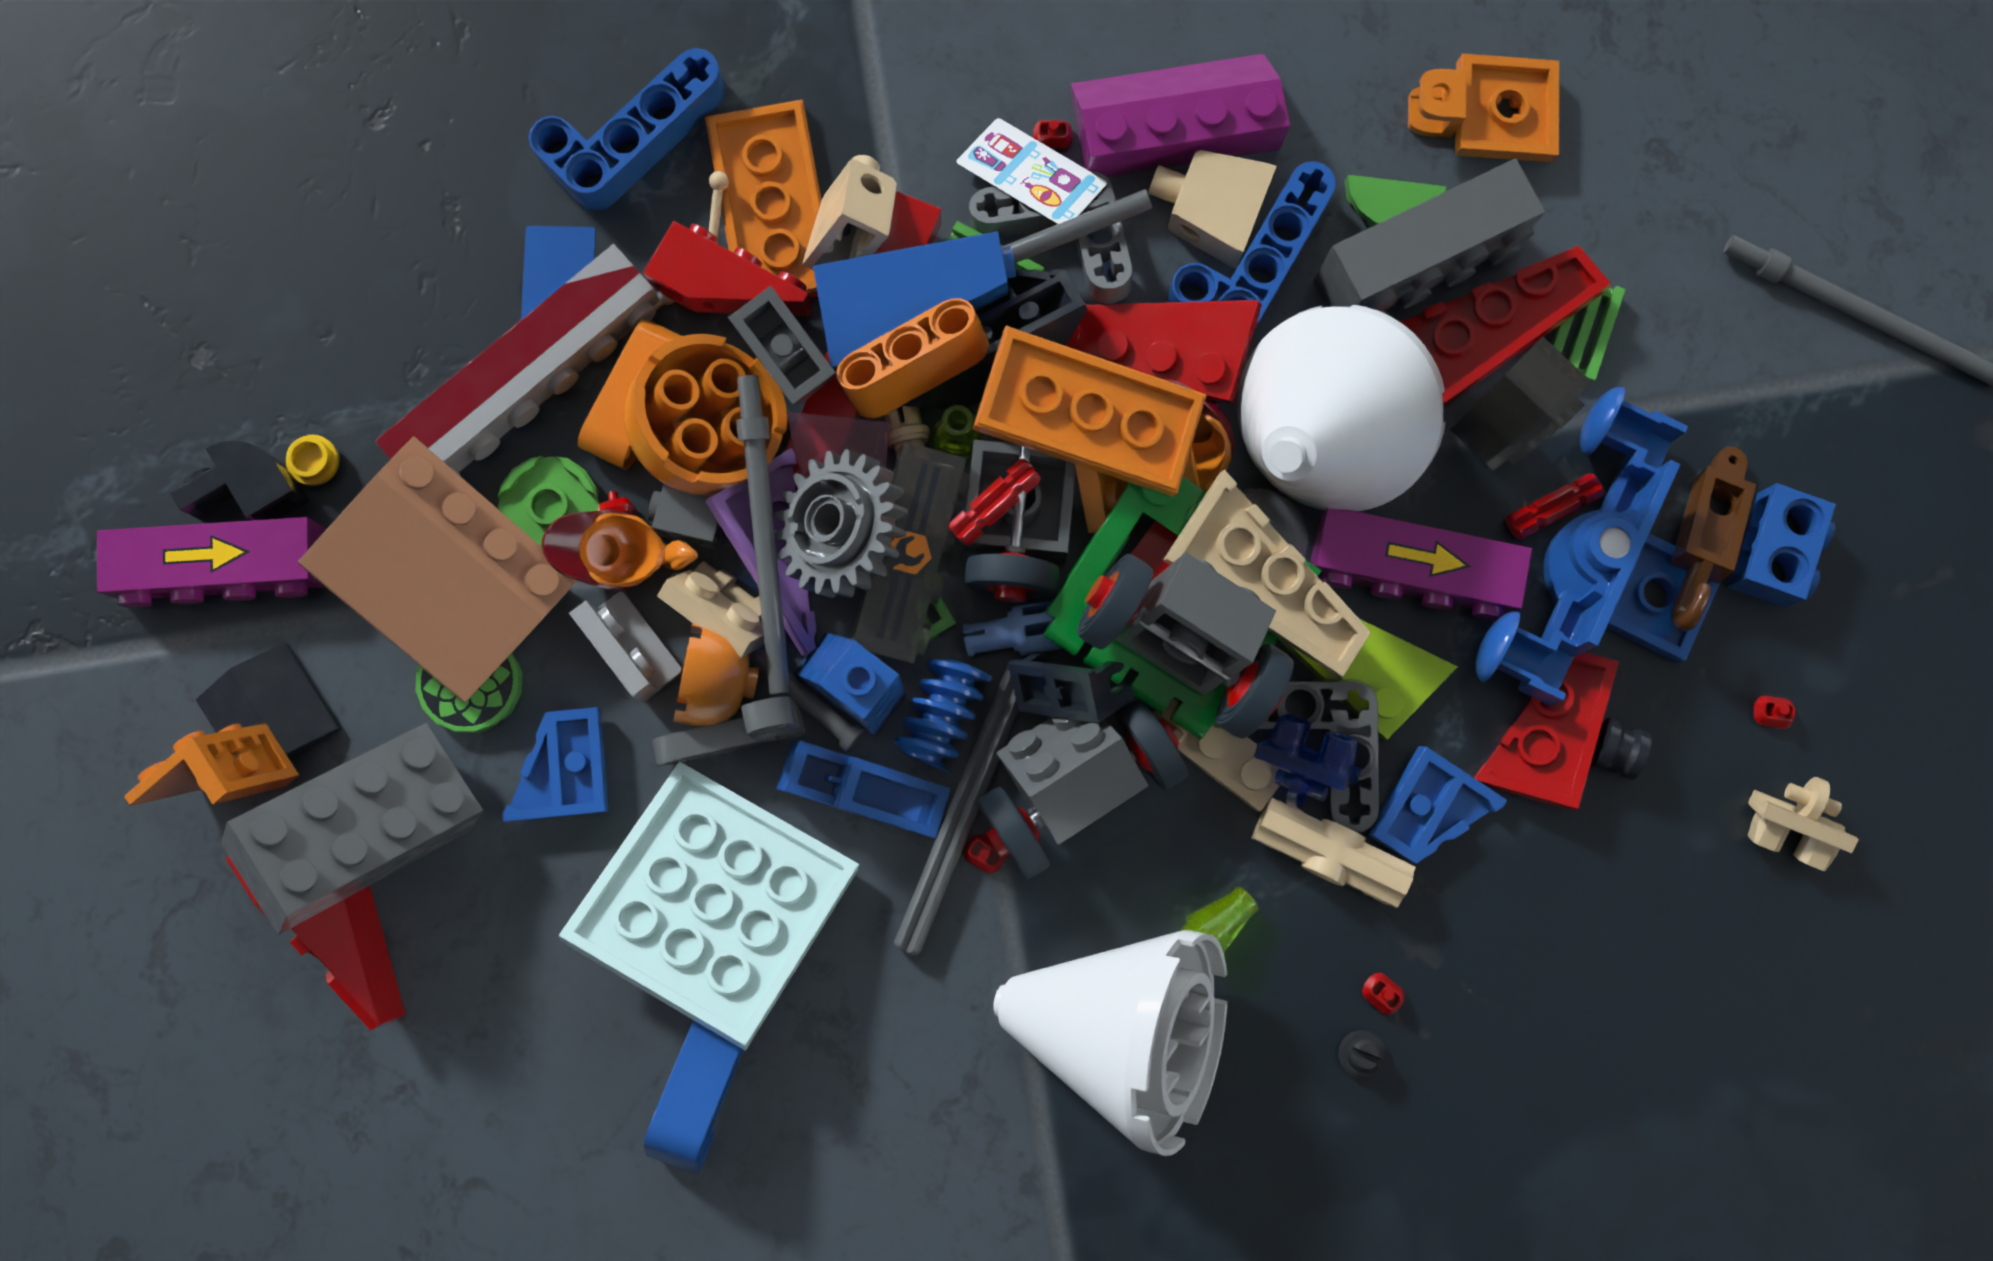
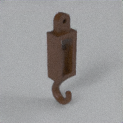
M1730 446L1722 449L1714 456L1711 466L1705 468L1692 483L1671 560V565L1688 571L1671 613L1672 624L1683 632L1694 629L1705 612L1711 595V587L1707 584L1708 580L1719 584L1735 570L1756 489V484L1744 480L1748 460L1743 451L1736 447ZM1711 496L1729 503L1726 515H1718L1709 508Z

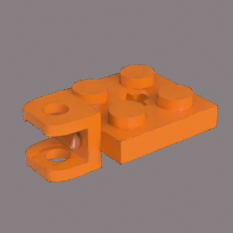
M1462 53L1456 62V70L1433 69L1425 72L1419 80L1420 87L1413 89L1408 96L1409 130L1422 136L1451 138L1455 133V156L1508 160L1516 158L1522 161L1550 163L1559 156V61ZM1502 98L1509 99L1510 107L1517 108L1518 114H1513L1511 118H1506L1499 113L1496 106L1501 103Z

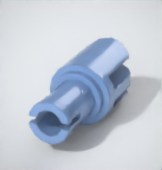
M1053 598L1012 605V611H1008V617L963 624V633L967 635V637H964L968 656L1012 647L1021 656L1031 655L1035 652L1062 649L1043 636L1046 628L1052 621V618L1044 612Z

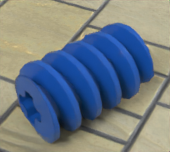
M946 658L945 660L932 659L928 661L927 668L937 679L925 678L919 682V687L929 698H912L910 706L921 717H904L902 725L913 736L896 737L894 744L905 755L928 766L952 774L941 763L942 758H959L960 753L949 741L950 739H967L968 733L957 724L958 720H975L976 714L965 704L967 700L983 701L985 696L973 685L975 681L991 682L992 676L951 658Z

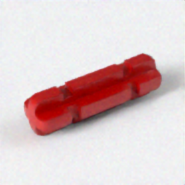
M1024 458L1019 459L1007 470L1009 475L1005 479L1000 476L969 504L972 508L967 513L962 511L950 522V530L964 545H971L983 534L981 529L985 525L991 527L1020 500L1019 494L1023 491L1027 494L1040 482L1041 477L1039 473Z
M1587 474L1570 485L1567 484L1532 502L1529 508L1525 506L1511 513L1506 518L1507 527L1515 539L1521 540L1538 531L1539 527L1543 529L1581 509V506L1586 507L1602 498L1604 489L1594 474Z

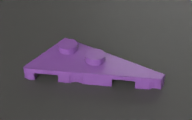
M792 448L772 459V462L768 465L774 533L785 528V522L777 519L775 512L788 510L790 506L782 497L783 491L796 493L793 466L797 462ZM748 481L742 484L725 488L705 500L758 585ZM775 539L776 553L778 554L786 546V543ZM777 559L784 628L800 654H809L816 649L814 636L817 629L815 613L810 611L808 591L799 587V580L788 577L785 574L790 563Z

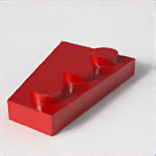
M1585 652L1575 656L1559 688L1560 691L1566 693L1564 700L1549 706L1531 697L1528 705L1513 726L1508 729L1496 750L1474 778L1488 788L1577 812L1619 661Z

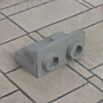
M616 593L598 608H595L588 601H584L569 613L630 695L642 703L682 674V667L625 593Z

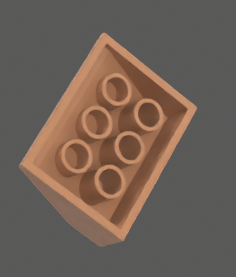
M414 436L373 477L297 562L463 703H466L577 582V580L555 570L545 558L542 547Z

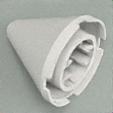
M1318 306L1300 312L1278 325L1254 349L1243 370L1238 388V424L1243 442L1252 461L1263 476L1279 491L1291 499L1315 509L1326 510L1330 508L1358 512L1381 506L1395 499L1410 488L1428 468L1440 447L1446 422H1443L1444 409L1442 393L1445 389L1439 369L1430 352L1411 330L1396 319L1365 306Z
M1191 930L1178 931L1014 976L1008 980L1006 985H1001L997 990L994 999V1014L998 1016L1000 1026L1139 1149L1163 1156H1171L1185 1145L1184 1138L1175 1136L1182 1123L1198 1124L1216 1076L1224 1039L1227 1001L1214 998V975L1222 977L1227 975L1224 953L1219 941L1213 935Z

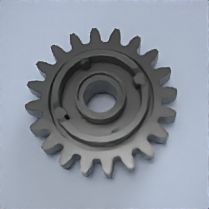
M845 449L842 456L832 451H827L824 460L825 464L814 459L809 460L810 476L806 477L795 473L793 478L798 486V490L796 493L790 491H783L782 497L790 505L789 509L775 512V517L785 522V528L775 533L776 540L786 543V546L777 554L778 560L790 563L785 574L788 577L799 580L800 588L829 598H834L836 594L848 598L853 597L855 586L865 590L871 589L870 572L884 577L887 575L882 559L884 556L898 558L899 552L891 545V541L893 538H902L907 533L904 529L895 526V521L904 517L908 513V509L894 504L904 493L903 488L891 483L894 473L881 467L880 461L872 457Z

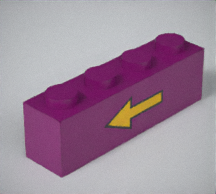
M1327 508L1318 518L1310 563L1322 570L1318 577H1321V581L1326 582L1331 588L1351 589L1352 584L1372 588L1371 594L1379 598L1400 600L1402 599V594L1422 598L1421 605L1428 608L1452 610L1453 605L1473 609L1472 616L1476 618L1497 621L1506 613L1522 609L1532 548L1351 510Z
M308 517L97 530V592L118 599V605L122 607H148L152 605V598L170 597L171 603L198 604L204 602V595L222 594V598L225 600L247 601L256 599V592L275 591V596L304 597L308 595V588L325 587L297 563L325 532V527Z

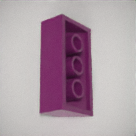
M1264 54L1077 82L1070 85L1085 169L1101 173L1106 177L1157 169L1158 165L1167 168L1191 164L1195 152L1199 150L1234 157L1280 150L1290 127L1281 78Z

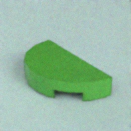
M1348 175L1345 179L1346 199L1349 205H1353L1357 214L1367 221L1366 225L1370 228L1444 193L1447 187Z

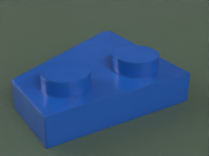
M598 707L545 712L535 735L536 744L534 749L527 755L520 771L522 777L510 805H506L503 812V822L509 823L608 813L602 710Z
M1418 746L1380 810L1377 820L1370 827L1366 835L1407 862L1417 864L1437 851L1438 846L1445 840H1453L1469 830L1468 825L1490 811L1496 812L1503 808L1507 800L1428 747Z

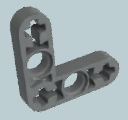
M1090 171L1105 180L1107 185L1095 197L1097 200L1091 201L1080 215L1116 201L1112 184L1105 175ZM995 186L979 190L969 201L970 225L972 229L981 234L998 231L999 238L1040 232L1057 225V223L1031 210L1027 205ZM1013 204H1019V214H1014ZM995 209L998 216L989 217L986 210ZM1121 221L1103 228V230L1108 231L1113 236L1107 243H1091L1087 240L1086 235L1075 239L1087 291L1092 298L1104 304H1114L1122 301L1128 296L1132 287V264ZM1110 261L1111 274L1116 281L1107 282L1105 276H1102V263Z
M1355 679L1289 680L1282 700L1277 707L1280 719H1270L1268 717L1258 729H1330V786L1333 820L1357 833L1366 831L1373 826L1379 812L1378 701L1375 691L1364 681ZM1299 689L1310 692L1316 701V709L1313 714L1302 719L1292 716L1286 708L1287 696L1294 690ZM1321 689H1333L1331 700H1345L1348 697L1349 690H1358L1360 699L1369 700V708L1360 709L1359 717L1356 718L1349 717V712L1346 708H1331L1333 719H1322L1325 700ZM1348 742H1360L1369 750V762L1362 769L1351 770L1341 763L1339 751ZM1339 777L1352 781L1371 778V786L1360 783V801L1362 804L1370 805V811H1363L1360 820H1350L1349 812L1340 810V804H1347L1349 802L1350 783L1339 786Z
M788 696L763 699L742 706L743 718L657 737L652 740L656 765L658 767L676 765L679 761L681 763L804 735L805 730L800 707Z

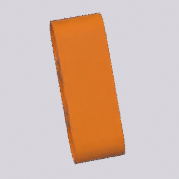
M961 298L949 299L847 355L838 365L837 380L860 416L878 418L976 365L987 354L989 341L974 307L968 301Z
M646 318L638 323L581 428L578 437L579 448L624 470L631 467L637 457L629 443L625 427L624 411L628 390L636 374L651 354L665 343L682 337L681 335Z

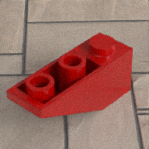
M673 221L643 271L646 280L655 291L694 312L733 314L770 286L773 287L793 316L808 317L813 309L809 293L805 291L807 286L798 278L783 271L778 276L761 268L762 262L756 256L738 247L735 248L734 252H731L718 245V238L697 224H691L687 228Z

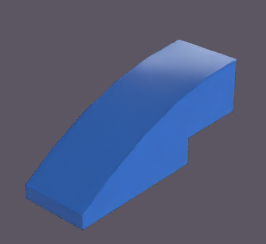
M791 740L776 786V790L935 839L951 788L801 740Z

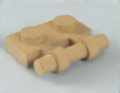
M703 561L694 572L688 570L667 579L657 595L658 598L693 624L709 629L727 639L740 658L759 649L764 644L760 596L754 598L736 585V578L725 569L717 571L707 562Z

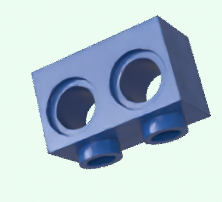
M1778 483L1758 492L1755 495L1747 520L1735 570L1730 574L1727 587L1784 608L1807 600L1816 590L1821 573L1816 567L1821 551L1829 545L1834 535L1835 523L1831 519L1836 504ZM1787 514L1792 515L1797 520L1799 534H1795L1789 529L1786 522ZM1772 561H1776L1782 566L1785 573L1784 582L1779 581L1773 575L1771 569Z

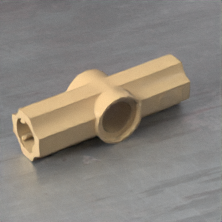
M1270 798L1262 811L1251 838L1301 862V867L1304 870L1342 887L1346 884L1362 892L1364 895L1394 908H1398L1400 902L1406 896L1413 881L1416 868L1365 843V837L1343 825L1327 819L1320 821L1274 798Z

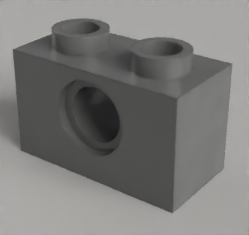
M772 286L728 317L794 408L836 378V372Z

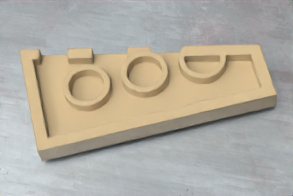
M1225 470L1221 471L1163 560L1171 565L1187 552L1195 558H1200L1210 563L1216 572L1239 587L1252 590L1259 596L1261 601L1276 610L1268 628L1269 632L1335 676L1343 677L1370 635V630L1326 582H1322L1304 562L1306 559L1292 544L1289 545L1269 523L1270 519L1261 509L1245 497L1236 487L1237 483Z

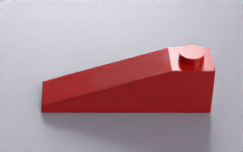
M227 856L225 859L227 860L230 867L236 874L237 878L239 879L242 886L248 893L249 897L256 905V907L265 915V913L259 906L258 902L254 898L253 894L249 890L248 886L244 882L243 878L241 877L236 867L232 863L231 859L229 858V856ZM370 886L290 928L296 936L289 943L301 956L308 952L321 961L328 969L326 972L327 984L370 1031L394 1022L406 1014Z

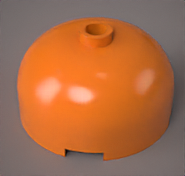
M686 335L675 338L660 346L651 354L636 374L628 390L625 402L626 433L638 460L660 482L675 490L692 495L711 496L725 488L748 481L744 442H738L736 420L741 419L737 377L746 375H758L762 416L768 417L770 439L765 440L767 465L772 462L780 446L782 435L787 429V408L783 392L759 359L756 357L754 360L740 349L725 343L726 338L716 335Z

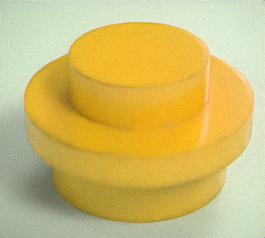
M306 435L295 440L289 446L286 454V467L289 474L296 481L307 486H318L328 482L336 474L339 467V454L333 443L319 435Z

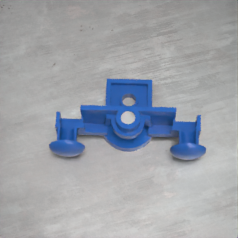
M1624 387L1610 389L1595 402L1581 429V452L1588 457L1601 443L1624 454V459L1601 509L1580 515L1564 525L1552 537L1546 548L1543 560L1544 581L1548 594L1556 606L1542 637L1539 638L1518 627L1520 622L1519 612H1509L1501 616L1487 631L1478 649L1475 669L1477 677L1481 682L1487 681L1495 670L1498 669L1521 681L1517 690L1549 706L1559 703L1566 696V693L1560 691L1559 688L1573 658L1597 647L1605 629L1677 664L1686 661L1720 583L1708 580L1707 584L1711 587V595L1705 612L1697 626L1687 632L1678 630L1672 624L1671 613L1688 571L1671 565L1675 546L1650 534V530L1680 467V464L1673 460L1662 465L1671 443L1686 432L1687 425L1656 410L1649 413L1624 401ZM1647 582H1656L1665 589L1667 599L1662 608L1654 607L1646 601L1644 587Z

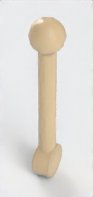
M722 171L713 172L709 178V184L713 189L709 231L717 238L723 190L729 184L728 176Z

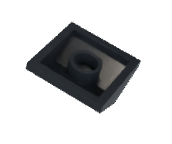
M283 643L229 668L195 699L216 733L233 724H240L243 728L266 723L290 761H293L341 730L331 711L287 643Z

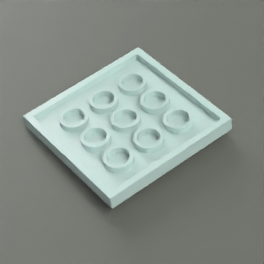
M679 761L559 934V938L562 943L746 1051L856 875L859 864Z

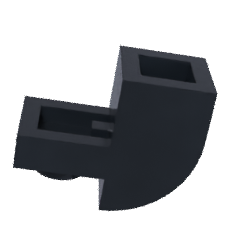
M224 441L205 448L215 466L212 468H202L189 474L183 481L184 485L170 492L180 511L199 520H203L235 500L245 517L252 521L281 519L310 501L299 482L289 474L283 462L261 448L242 441Z

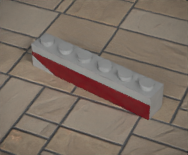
M612 244L377 438L375 442L391 460L414 436L460 476L459 472L474 459L477 461L482 460L492 454L500 444L499 439L514 426L519 428L529 423L538 414L540 409L538 406L551 395H559L570 389L578 380V373L592 361L600 362L607 358L618 345L616 339L630 327L634 330L644 318L651 321L657 311L654 306L660 302L654 288L616 245Z

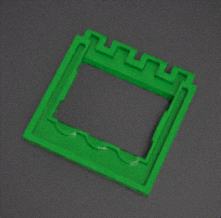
M1182 477L1178 494L1174 497L1128 482L1044 612L1052 618V621L1046 628L1043 636L1075 656L1085 642L1077 635L1079 621L1087 606L1085 599L1097 579L1101 575L1105 576L1130 538L1128 536L1142 513L1144 512L1179 536L1206 495V492ZM1307 560L1304 561L1317 576L1322 570ZM1267 631L1261 646L1264 644L1274 646L1279 638ZM1116 639L1103 650L1091 646L1083 658L1082 662L1092 669L1107 661L1123 663L1124 668L1119 673H1115L1110 681L1119 685L1128 671L1131 670L1135 675L1128 685H1132L1134 697L1140 699L1160 714L1167 709L1172 699L1176 700L1178 704L1171 713L1169 720L1199 740L1206 735L1212 725L1216 728H1221L1216 723L1215 717L1220 700L1227 688L1223 683L1203 696Z

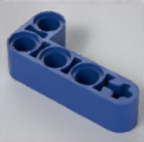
M688 49L672 61L590 139L586 140L563 118L547 116L536 121L530 129V146L545 171L579 205L595 212L605 210L612 206L703 121L706 116L719 106L724 99L725 86L718 62L713 54L705 49ZM662 108L674 109L672 115L666 119L659 120L653 118L656 112ZM555 142H567L564 149L560 152L547 153L549 147ZM625 142H638L637 147L630 153L623 154L617 152L619 147ZM594 174L602 175L597 185L589 188L581 187L582 182L588 176Z
M1316 161L1305 162L1299 165L1286 183L1232 278L1229 279L1206 265L1188 263L1180 267L1175 273L1167 302L1259 300L1262 307L1255 327L1256 330L1334 193L1336 183L1331 169L1325 164ZM1306 188H1310L1315 192L1310 197L1305 209H1303L1297 203ZM1281 226L1287 227L1293 231L1296 239L1293 241L1282 240L1276 236L1273 229ZM1252 268L1265 269L1272 277V281L1269 283L1257 282L1250 276L1249 270ZM1185 285L1197 286L1202 290L1204 298L1199 301L1188 300L1182 295L1180 288Z
M693 1020L648 1127L643 1146L646 1156L698 1175L713 1140L715 1121L744 1050Z

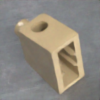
M1199 150L1194 154L1187 175L1158 165L1148 194L1175 204L1167 227L1171 233L1226 265L1237 269L1277 166Z
M867 155L853 157L825 193L802 263L803 266L813 270L814 265L873 255L889 236L897 183L893 177L880 172V165L874 158ZM850 223V234L842 236L845 225Z

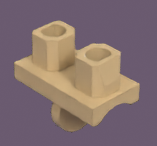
M1818 777L1810 779L1804 788L1792 783L1786 787L1784 797L1797 802V806L1757 790L1753 791L1748 801V804L1756 811L1748 832V837L1755 844L1774 852H1779L1790 829L1802 833L1803 836L1793 855L1798 860L1819 870L1826 871L1840 849L1852 853L1859 840L1856 836L1846 833L1845 826L1821 816L1823 812L1836 817L1841 811L1842 804L1829 798V782Z

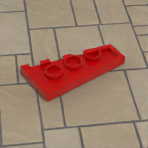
M1578 245L1520 269L1516 272V275L1494 284L1488 282L1471 289L1469 294L1445 304L1442 301L1425 308L1421 314L1400 323L1411 330L1432 355L1443 380L1445 389L1442 393L1444 409L1607 292L1611 282Z
M1259 300L1086 305L1088 311L1065 345L1163 380H1177L1195 391L1206 394L1208 399L1233 404L1262 304Z

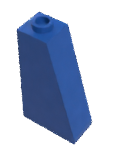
M997 231L814 265L813 270L830 365L837 373L838 365L847 355L946 300L961 298L968 301L974 307V310L977 311L1007 296V279L1016 277L1011 246L1001 248Z
M826 632L817 642L816 649L810 652L794 671L796 676L874 736L877 735L906 697L898 673L855 640Z

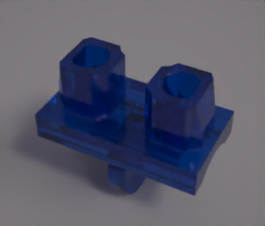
M1286 714L1279 717L1270 738L1258 742L1254 758L1294 772L1293 774L1278 769L1274 777L1275 784L1288 788L1286 799L1288 805L1300 808L1308 796L1323 802L1327 796L1328 787L1316 783L1314 780L1341 791L1345 790L1349 783L1354 785L1358 783L1362 768L1354 766L1358 742L1356 738L1340 732L1329 731L1325 733L1320 753L1304 747L1311 723L1299 717Z

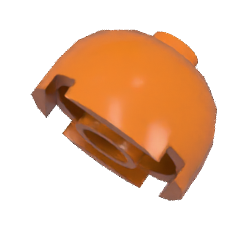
M692 623L690 632L700 634V638L690 637L677 697V703L687 704L686 711L675 710L673 722L693 726H711L726 722L737 713L743 697L754 698L759 668L749 667V654L740 658L727 639L709 629Z

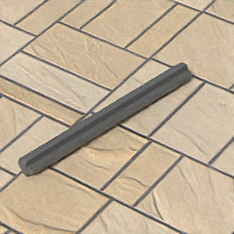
M1008 665L894 940L895 947L909 954L918 955L923 948L980 808L978 800L985 795L1000 759L996 752L1004 748L1019 711Z

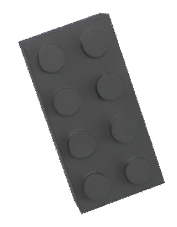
M1515 158L1333 245L1314 280L1329 307L1359 305L1378 310L1384 314H1387L1385 310L1399 303H1402L1404 308H1409L1432 294L1430 288L1445 281L1448 287L1455 286L1476 273L1474 267L1489 260L1492 266H1496L1515 256L1520 251L1518 245L1534 235L1533 226L1546 211Z
M424 723L228 821L222 836L221 845L279 935L469 832L483 809L428 724Z

